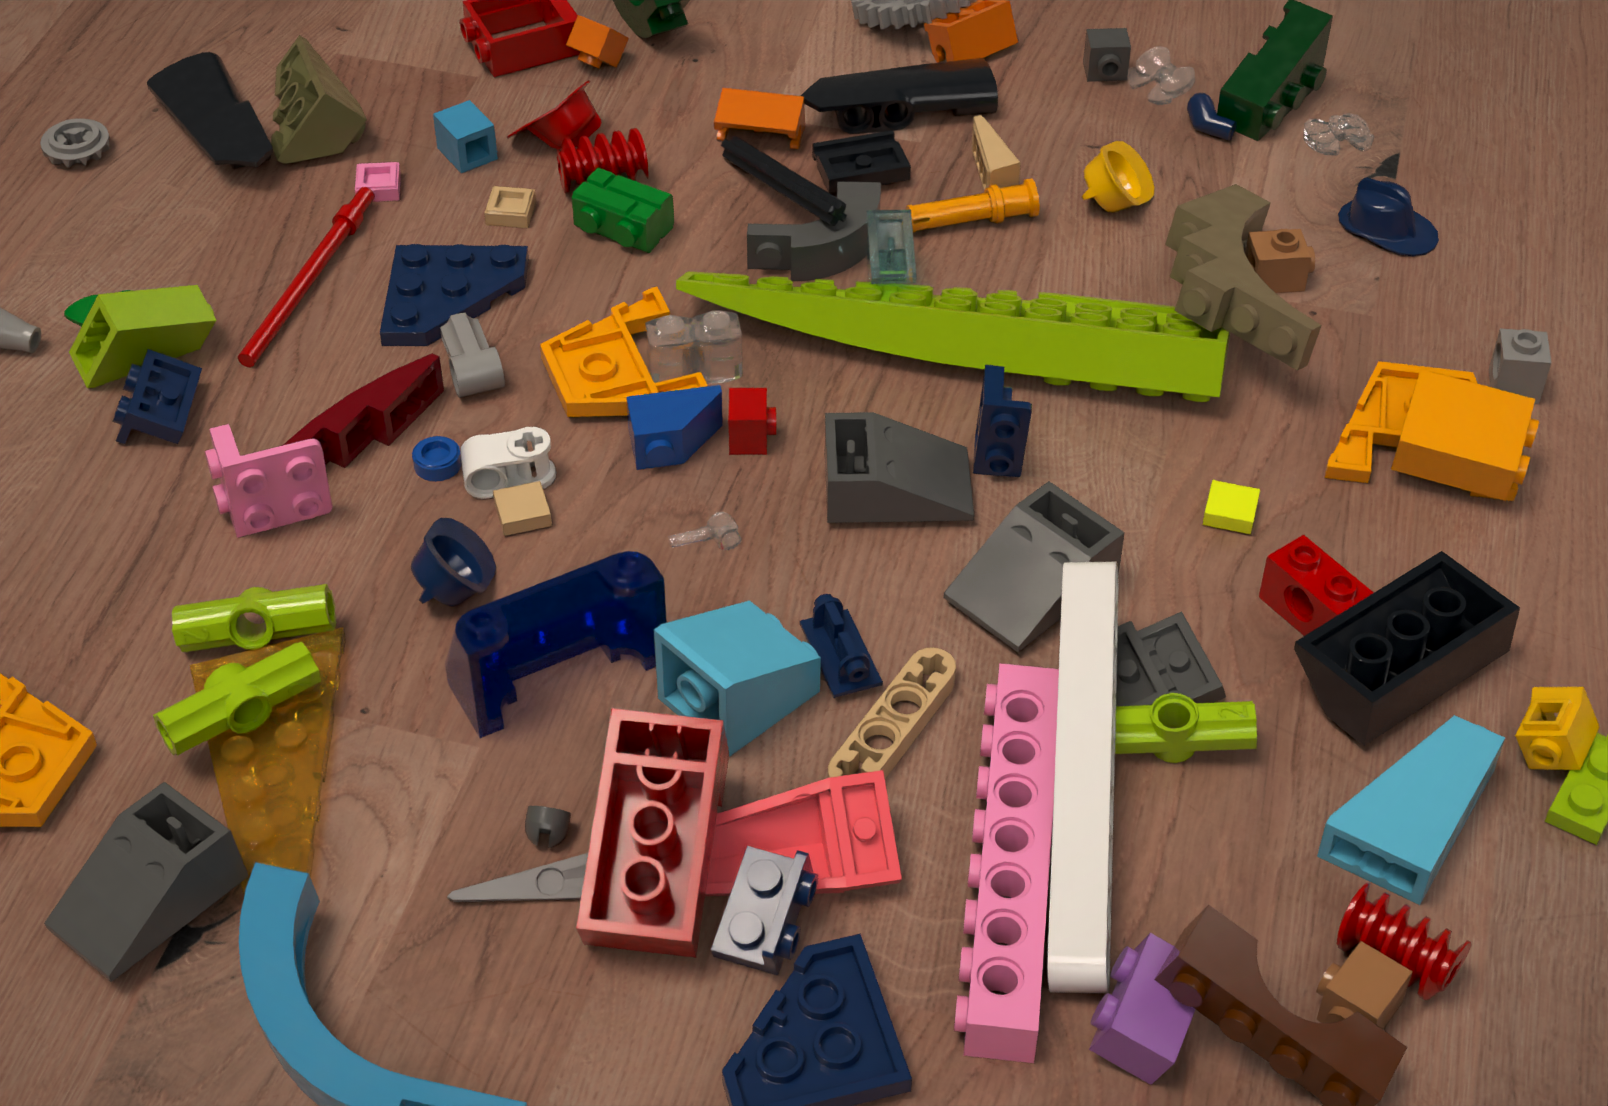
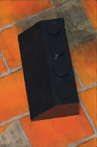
M1441 551L1295 641L1294 650L1325 715L1365 746L1509 652L1520 607Z

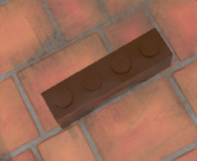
M1208 905L1183 930L1154 980L1168 989L1178 1002L1193 1007L1218 1025L1228 1038L1243 1043L1268 1061L1278 1074L1293 1079L1318 1097L1323 1106H1375L1378 1104L1407 1046L1358 1011L1348 1018L1334 1023L1311 1022L1288 1011L1273 997L1262 979L1257 961L1258 940Z

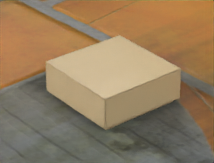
M493 186L484 213L486 225L528 228L536 204L535 190Z
M540 481L493 490L494 504L504 536L552 526L551 513Z

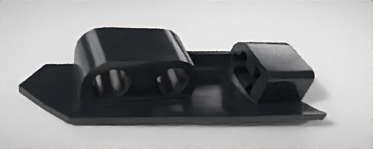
M202 52L186 57L167 66L147 81L148 89L172 114L215 165L230 164L233 169L245 166L259 167L264 161L271 160L273 147L249 100L242 101L221 57L217 54Z
M983 58L823 77L813 83L801 95L804 97V103L818 112L835 111L839 127L848 134L901 130L911 124L914 120L915 112L952 109L954 116L996 113L998 107L996 80L989 64Z

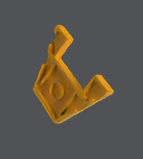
M657 286L642 292L643 299L630 306L622 302L612 307L610 316L593 325L589 320H586L540 344L541 359L567 417L628 416L627 396L708 386L701 372L657 383L653 381L631 334L671 325L670 310Z
M1378 361L1349 423L1346 424L1340 436L1339 443L1327 462L1324 478L1368 483L1372 466V444L1398 446L1420 369L1477 383L1474 373ZM1512 484L1507 497L1508 501L1515 500L1518 484ZM1470 491V496L1496 499Z
M1 673L0 827H42L97 747V743L91 730L49 701L43 703L28 693L26 686L13 676L8 679Z

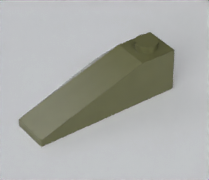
M299 35L276 68L275 96L281 100L279 107L273 112V121L279 124V131L276 130L272 134L271 145L276 159L283 164L343 153L350 143L357 142L362 136L367 120L358 101L307 39Z

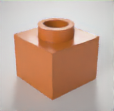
M578 15L566 45L580 52L577 59L590 66L600 69L603 62L617 68L629 38L610 27Z

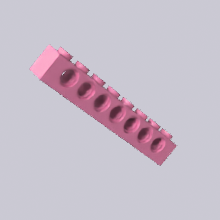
M999 663L997 685L987 684L984 715L994 716V725L983 724L980 756L991 757L990 767L979 766L976 799H986L987 803L986 810L975 809L972 842L983 843L982 855L971 854L968 887L979 888L978 900L966 899L963 934L974 935L973 948L962 947L959 982L970 983L969 997L957 995L954 1031L966 1032L963 1056L1034 1063L1039 1030L1054 807L1059 669ZM996 943H1005L1008 944V946L998 945ZM991 991H1001L1006 994L998 995L992 993Z

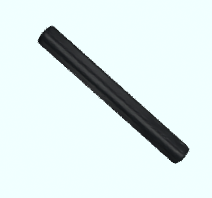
M733 136L729 141L726 139L722 141L721 146L724 148L722 156L829 225L835 226L839 220L841 222L846 220L847 214L844 213L846 204L840 199L737 136Z

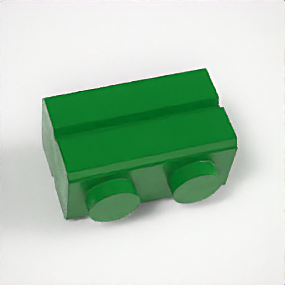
M597 168L587 178V182H583L572 195L574 225L580 227L586 233H596L617 241L624 247H633L650 253L657 246L660 238L663 239L673 229L674 203L672 194L620 175L617 176L604 169Z

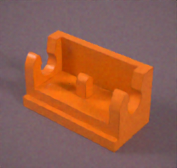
M978 0L971 3L970 6L961 7L959 13H947L946 19L936 18L930 24L924 23L925 31L928 32L932 54L937 63L945 60L943 48L948 62L984 58L1018 43L1010 0Z
M722 88L714 119V129L718 130L716 139L722 141L726 139L729 128L754 130V132L762 133L772 132L788 134V138H792L790 148L799 149L806 125L804 97Z

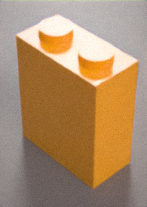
M1420 369L1391 470L1506 501L1512 484L1522 485L1528 469L1530 457L1522 455L1523 446L1532 447L1538 429L1539 420L1531 418L1535 399Z

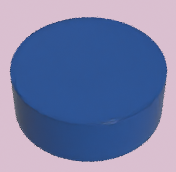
M433 436L420 441L412 451L414 470L419 477L427 481L447 480L456 475L462 465L458 444L447 437Z

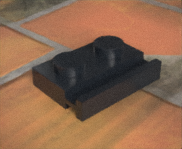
M890 130L812 143V158L814 161H817V169L828 193L837 192L838 182H879L881 185H888L893 182L910 180L911 165L899 141H895L894 131Z

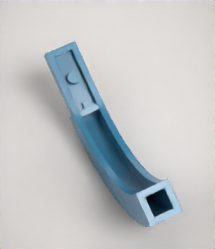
M255 862L246 886L240 914L239 954L241 972L248 999L270 1048L285 1072L309 1098L319 1106H527L526 1102L389 1071L365 1060L336 1039L313 1011L306 988V946L309 930L320 903L309 873Z

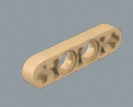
M924 648L912 655L833 756L828 765V778L855 774L859 769L860 761L863 763L861 773L883 770L884 778L886 779L952 692L956 673V664L952 655L939 648ZM923 674H926V675H930V674H931V676H930V677L928 678V680L926 681V689H925V688L922 686V684H923ZM908 700L916 703L920 709L912 714H901L895 711L892 706L896 702ZM874 735H883L890 738L893 744L886 749H874L868 746L865 740Z

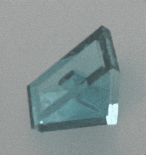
M868 210L866 214L868 281L871 284L916 283L917 275L911 210Z

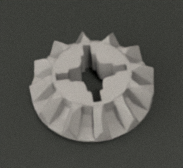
M69 119L49 128L43 134L40 141L43 156L49 157L52 164L64 163L67 168H70L75 163H81L86 166L88 160L101 159V153L110 149L107 128L100 122L91 119Z

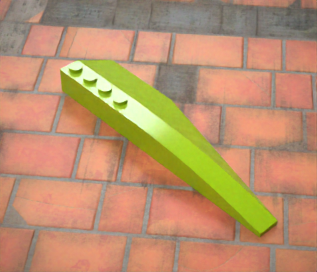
M690 271L676 280L677 290L763 321L852 346L925 361L984 370L985 365L1003 366L1004 372L1044 377V382L1052 385H1070L1071 381L1075 380L1090 382L1091 388L1102 391L1117 390L1118 386L1136 388L1138 394L1145 396H1162L1164 391L1183 393L1182 397L1184 399L1195 402L1210 401L1211 397H1220L1230 332L1222 327L1212 332L1174 311L1175 306L1038 292V298L1022 300L1020 296H1017V291L998 290L997 293H990L986 295V298L977 297L978 293L971 288H946L942 290L941 295H933V287L926 285L856 281L855 287L837 289V286L834 285V280L815 279V282L802 283L801 287L793 286V281L788 280V277H763L757 279V284H749V276Z

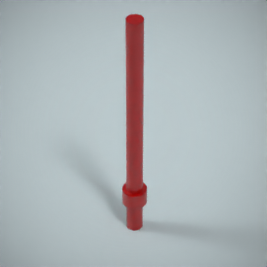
M361 187L350 203L342 205L332 219L333 226L239 353L238 360L243 366L251 368L255 365L345 238L355 234L364 220L363 213L375 198V194L371 189Z

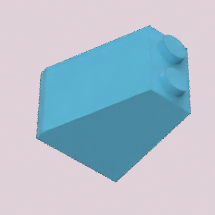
M750 600L664 623L654 629L658 699L679 716L723 720L729 757L820 692L821 657H819L816 650L809 643L798 640L783 628L781 622L774 615L763 612Z

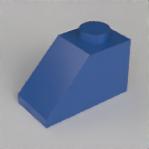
M720 385L626 397L628 429L636 470L684 464L723 426L722 390Z

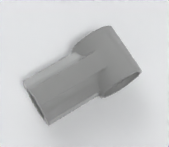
M466 313L451 315L448 322L440 327L442 342L449 357L450 372L458 397L503 388L505 380L496 347L489 348L479 320L469 317Z

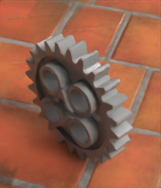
M851 0L854 18L859 19L860 24L868 23L870 28L880 24L881 29H885L890 25H895V29H899L904 24H910L911 27L921 23L930 24L936 18L946 19V13L948 12L959 13L960 7L970 6V0Z

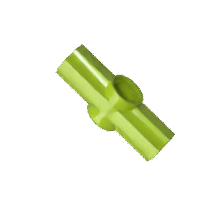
M327 584L274 592L263 587H252L243 591L239 597L175 606L172 610V632L176 646L181 649V652L230 645L256 650L264 647L272 639L333 631L336 627L335 603L332 590L330 591ZM244 614H258L264 619L265 623L256 624L250 622Z
M296 642L247 668L239 663H229L212 672L207 678L203 690L154 714L155 725L173 756H178L228 729L236 733H248L257 729L269 718L273 706L321 682L320 672L310 651L302 642Z
M1169 693L1157 698L1152 705L1116 706L1115 754L1153 753L1157 758L1165 762L1178 763L1192 757L1195 751L1257 748V718L1253 701L1195 703L1190 697L1183 694Z

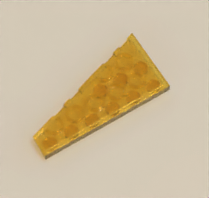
M343 627L189 665L197 693L204 689V684L212 672L223 665L239 663L247 668L296 642H302L310 651L320 672L321 682L273 706L269 718L257 729L248 733H236L228 729L207 740L227 827L232 832L249 877L241 882L244 895L255 862L309 873L311 877L315 852L313 847L316 822H319L321 812L322 782H325L335 718L333 712L336 690H339L341 654H344L346 643Z

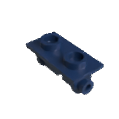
M823 594L817 597L814 602L813 618L801 620L800 626L807 642L821 657L820 670L833 698L882 686L883 681L848 609L843 610L841 601L831 594Z

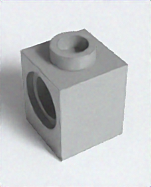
M1500 328L1488 369L1490 387L1534 398V404H1539L1551 366L1547 332Z

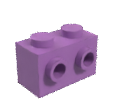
M1149 933L1134 950L1126 946L1117 958L1110 977L1117 980L1112 995L1109 993L1104 995L1092 1016L1091 1025L1098 1029L1089 1048L1090 1051L1150 1085L1175 1064L1196 1010L1193 1007L1178 1002L1168 989L1154 980L1174 946L1152 933Z

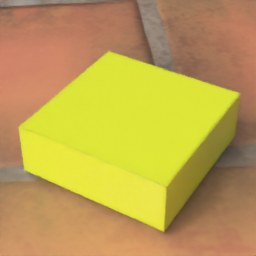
M1212 480L1202 525L1251 535L1260 489Z

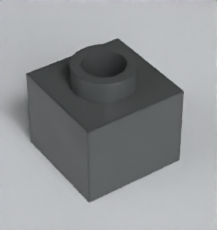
M1127 28L1086 29L1083 65L1087 82L1127 80L1131 52Z

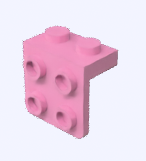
M229 424L209 429L213 449L206 450L205 456L212 480L220 478L221 484L212 486L219 513L229 512L237 538L330 513L332 503L321 444L317 439H307L240 456Z

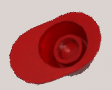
M586 81L557 107L508 135L507 139L528 129L551 148L561 150L562 141L565 138H570L574 146L577 147L581 136L586 135L589 138L602 124L600 116L584 90L591 81Z

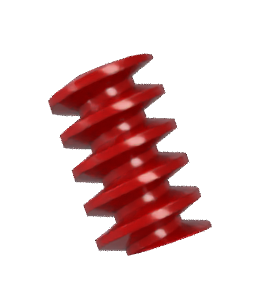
M637 128L629 130L627 141L622 132L617 130L612 134L611 144L603 133H598L595 138L594 147L585 135L579 138L577 149L570 138H565L562 141L561 152L557 148L559 176L565 194L570 191L571 180H576L578 186H580L583 182H587V178L597 168L612 172L617 176H621V173L626 172L628 178L636 181L638 170H643L647 179L649 176L646 147L643 137Z
M1370 882L1365 883L1354 895L1341 919L1336 943L1338 948L1342 951H1349L1362 941L1413 971L1408 987L1420 979L1418 995L1423 1000H1429L1440 991H1444L1464 963L1470 951L1471 942L1467 940L1455 951L1449 949L1452 933L1450 929L1446 928L1432 939L1428 936L1431 918L1425 916L1416 925L1410 926L1408 924L1411 909L1409 905L1405 904L1392 915L1387 912L1391 895L1385 892L1372 903L1367 900Z

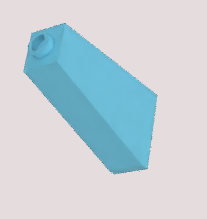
M1454 715L1329 817L1325 824L1317 857L1420 905L1495 770L1505 737Z

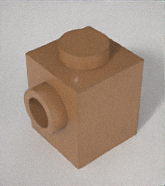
M1279 229L1249 232L1245 255L1254 271L1275 293L1305 291L1308 273H1313L1315 269V252L1312 246H1307L1302 230Z
M1360 941L1341 967L1335 963L1331 964L1320 980L1316 993L1323 996L1316 1020L1321 1023H1334L1344 1020L1358 1011L1381 1029H1384L1401 1006L1413 971Z

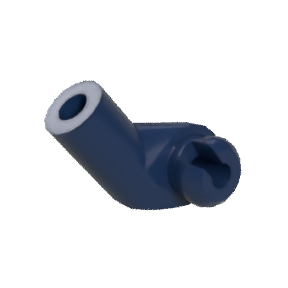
M1196 93L1190 98L1187 104V111L1194 129L1230 141L1234 136L1237 122L1217 115L1214 102L1206 93Z

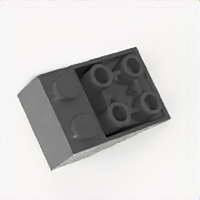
M874 412L825 413L824 458L827 523L974 521L967 447Z
M1048 481L1015 505L946 589L943 598L1015 651L1019 652L1061 619L1063 564L1067 562L1116 561L1119 574L1125 532Z
M163 782L117 816L44 924L51 933L112 982L249 877L231 830L166 782Z

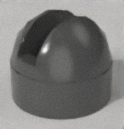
M528 806L525 819V833L528 839L538 846L540 833L549 834L548 848L559 845L567 835L571 813L544 806Z

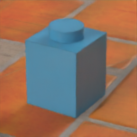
M470 100L433 114L437 148L460 173L498 159L494 124Z

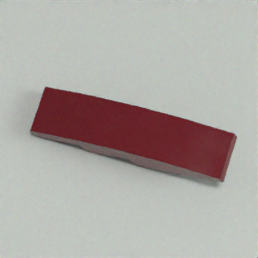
M431 353L392 370L357 389L312 419L283 445L307 439H317L323 450L325 466L332 462L343 468H346L373 440L390 446L444 392L440 356Z

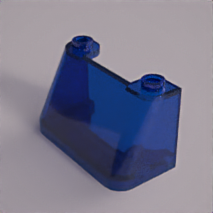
M626 551L562 574L463 614L456 622L445 661V670L448 684L478 736L482 738L504 729L502 708L505 703L509 705L517 702L516 687L512 681L597 647L602 648L611 663L621 660L620 654L639 658L646 671L655 668L654 629L661 624L667 623L664 577L653 561L646 555L639 552Z

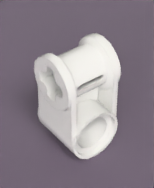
M525 427L503 433L476 435L467 439L461 446L460 452L466 491L473 497L489 499L493 497V490L537 481L541 482L543 489L547 488L556 478V468L548 456V452L551 449L549 434L538 427ZM527 441L532 442L533 451L528 452ZM532 466H535L536 468V477L532 476Z

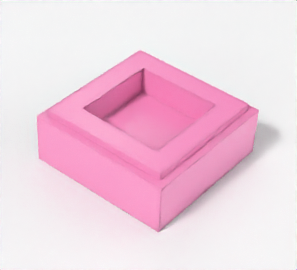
M399 162L357 164L355 195L361 187H368L375 194L372 202L400 200L401 171Z

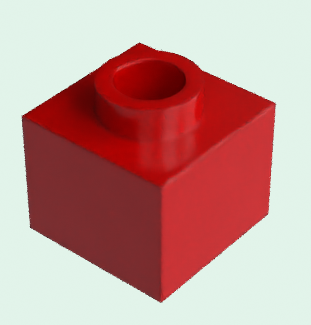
M729 388V455H767V435H776V407H767V388Z

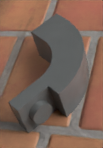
M838 182L837 198L846 204L844 213L847 214V218L844 222L839 220L835 226L829 225L821 219L805 224L748 223L747 269L791 270V281H808L829 277L853 267L869 254L877 241L880 228L881 183Z

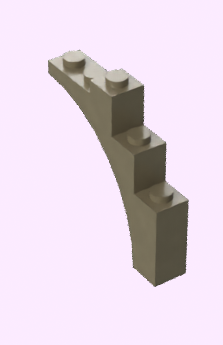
M1235 184L1178 205L1165 243L1167 247L1177 252L1170 278L1183 284L1174 311L1211 332L1222 327L1295 370L1306 367L1322 325L1292 307L1271 290L1254 271L1244 253L1249 232L1262 231L1271 202Z

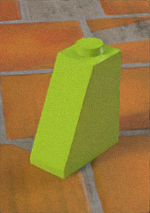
M198 285L98 294L69 354L86 387L95 388L127 376L132 363L141 366L148 349L172 358L201 349L216 322V318L211 305L205 300Z

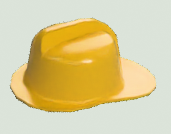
M1115 141L1102 146L1100 153L1083 170L1088 189L1081 196L1082 199L1094 198L1107 212L1114 213L1131 206H1139L1151 200L1154 196L1153 178L1146 163L1130 145L1123 141Z

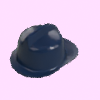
M1368 177L1363 178L1358 184L1353 200L1342 206L1338 213L1339 223L1346 230L1399 255H1426L1435 249L1439 241L1438 231L1428 219L1413 211L1409 192L1403 186L1394 182L1377 181Z
M440 518L432 524L424 536V542L411 562V571L416 581L423 588L419 601L424 604L434 598L442 604L451 607L463 603L476 593L482 594L485 592L496 570L493 555L485 542L469 527L452 518Z

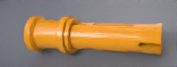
M1032 178L1024 179L1023 184L1002 188H999L997 184L989 185L988 188H985L984 193L916 205L910 204L906 206V214H910V217L906 218L911 233L987 218L990 222L1002 223L1004 218L1023 214H1028L1029 217L1038 216L1040 210L1039 195L1035 181Z

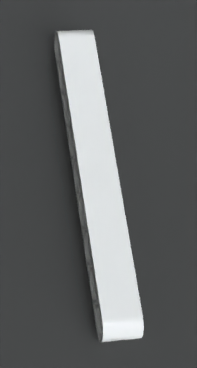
M1116 561L1067 562L1063 564L1048 935L1049 991L1056 993H1109L1119 598L1118 566Z

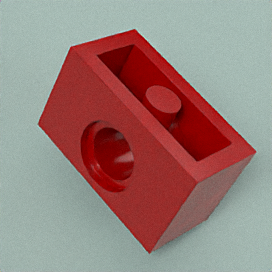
M1302 535L1267 556L1259 598L1305 636L1374 592L1308 537Z

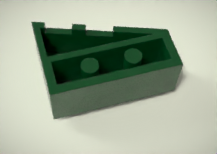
M1288 0L1283 7L1285 15L1279 26L1275 28L1269 25L1263 33V39L1267 41L1256 55L1248 53L1221 88L1217 115L1236 121L1235 132L1259 141L1271 129L1275 130L1292 109L1297 110L1304 98L1313 90L1317 91L1323 84L1327 69L1323 66L1333 15L1296 0Z

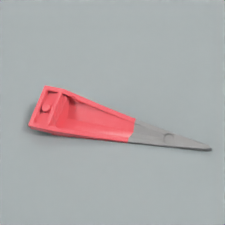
M883 770L826 778L717 813L705 896H730L747 846L790 858L795 857L797 850L809 853L813 873L818 874L815 894L844 893V891L900 883L902 877ZM588 853L454 890L447 898L453 902L581 899Z

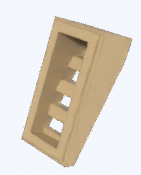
M982 115L975 116L973 118L972 153L983 189L985 190L989 185L997 184L999 188L1019 185L1020 161Z

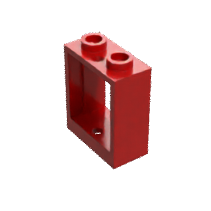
M567 0L462 1L464 18L459 20L462 36L465 42L472 43L478 62L480 64L485 63L493 77L576 56L580 53L566 45L578 16ZM544 21L546 24L545 26L495 39L491 36L495 33Z

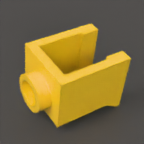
M1533 687L1530 706L1515 737L1529 769L1580 770L1600 726L1584 687Z

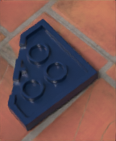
M463 244L396 245L380 328L382 346H429L441 338L440 327L448 322L451 315L466 313L469 317L476 318L491 309L490 301L504 293L513 296L526 287L529 264L528 246H471Z
M861 934L804 947L794 962L793 972L781 990H775L753 1023L752 1033L738 1054L734 1052L722 1070V1083L729 1106H854L911 1092L912 1077Z

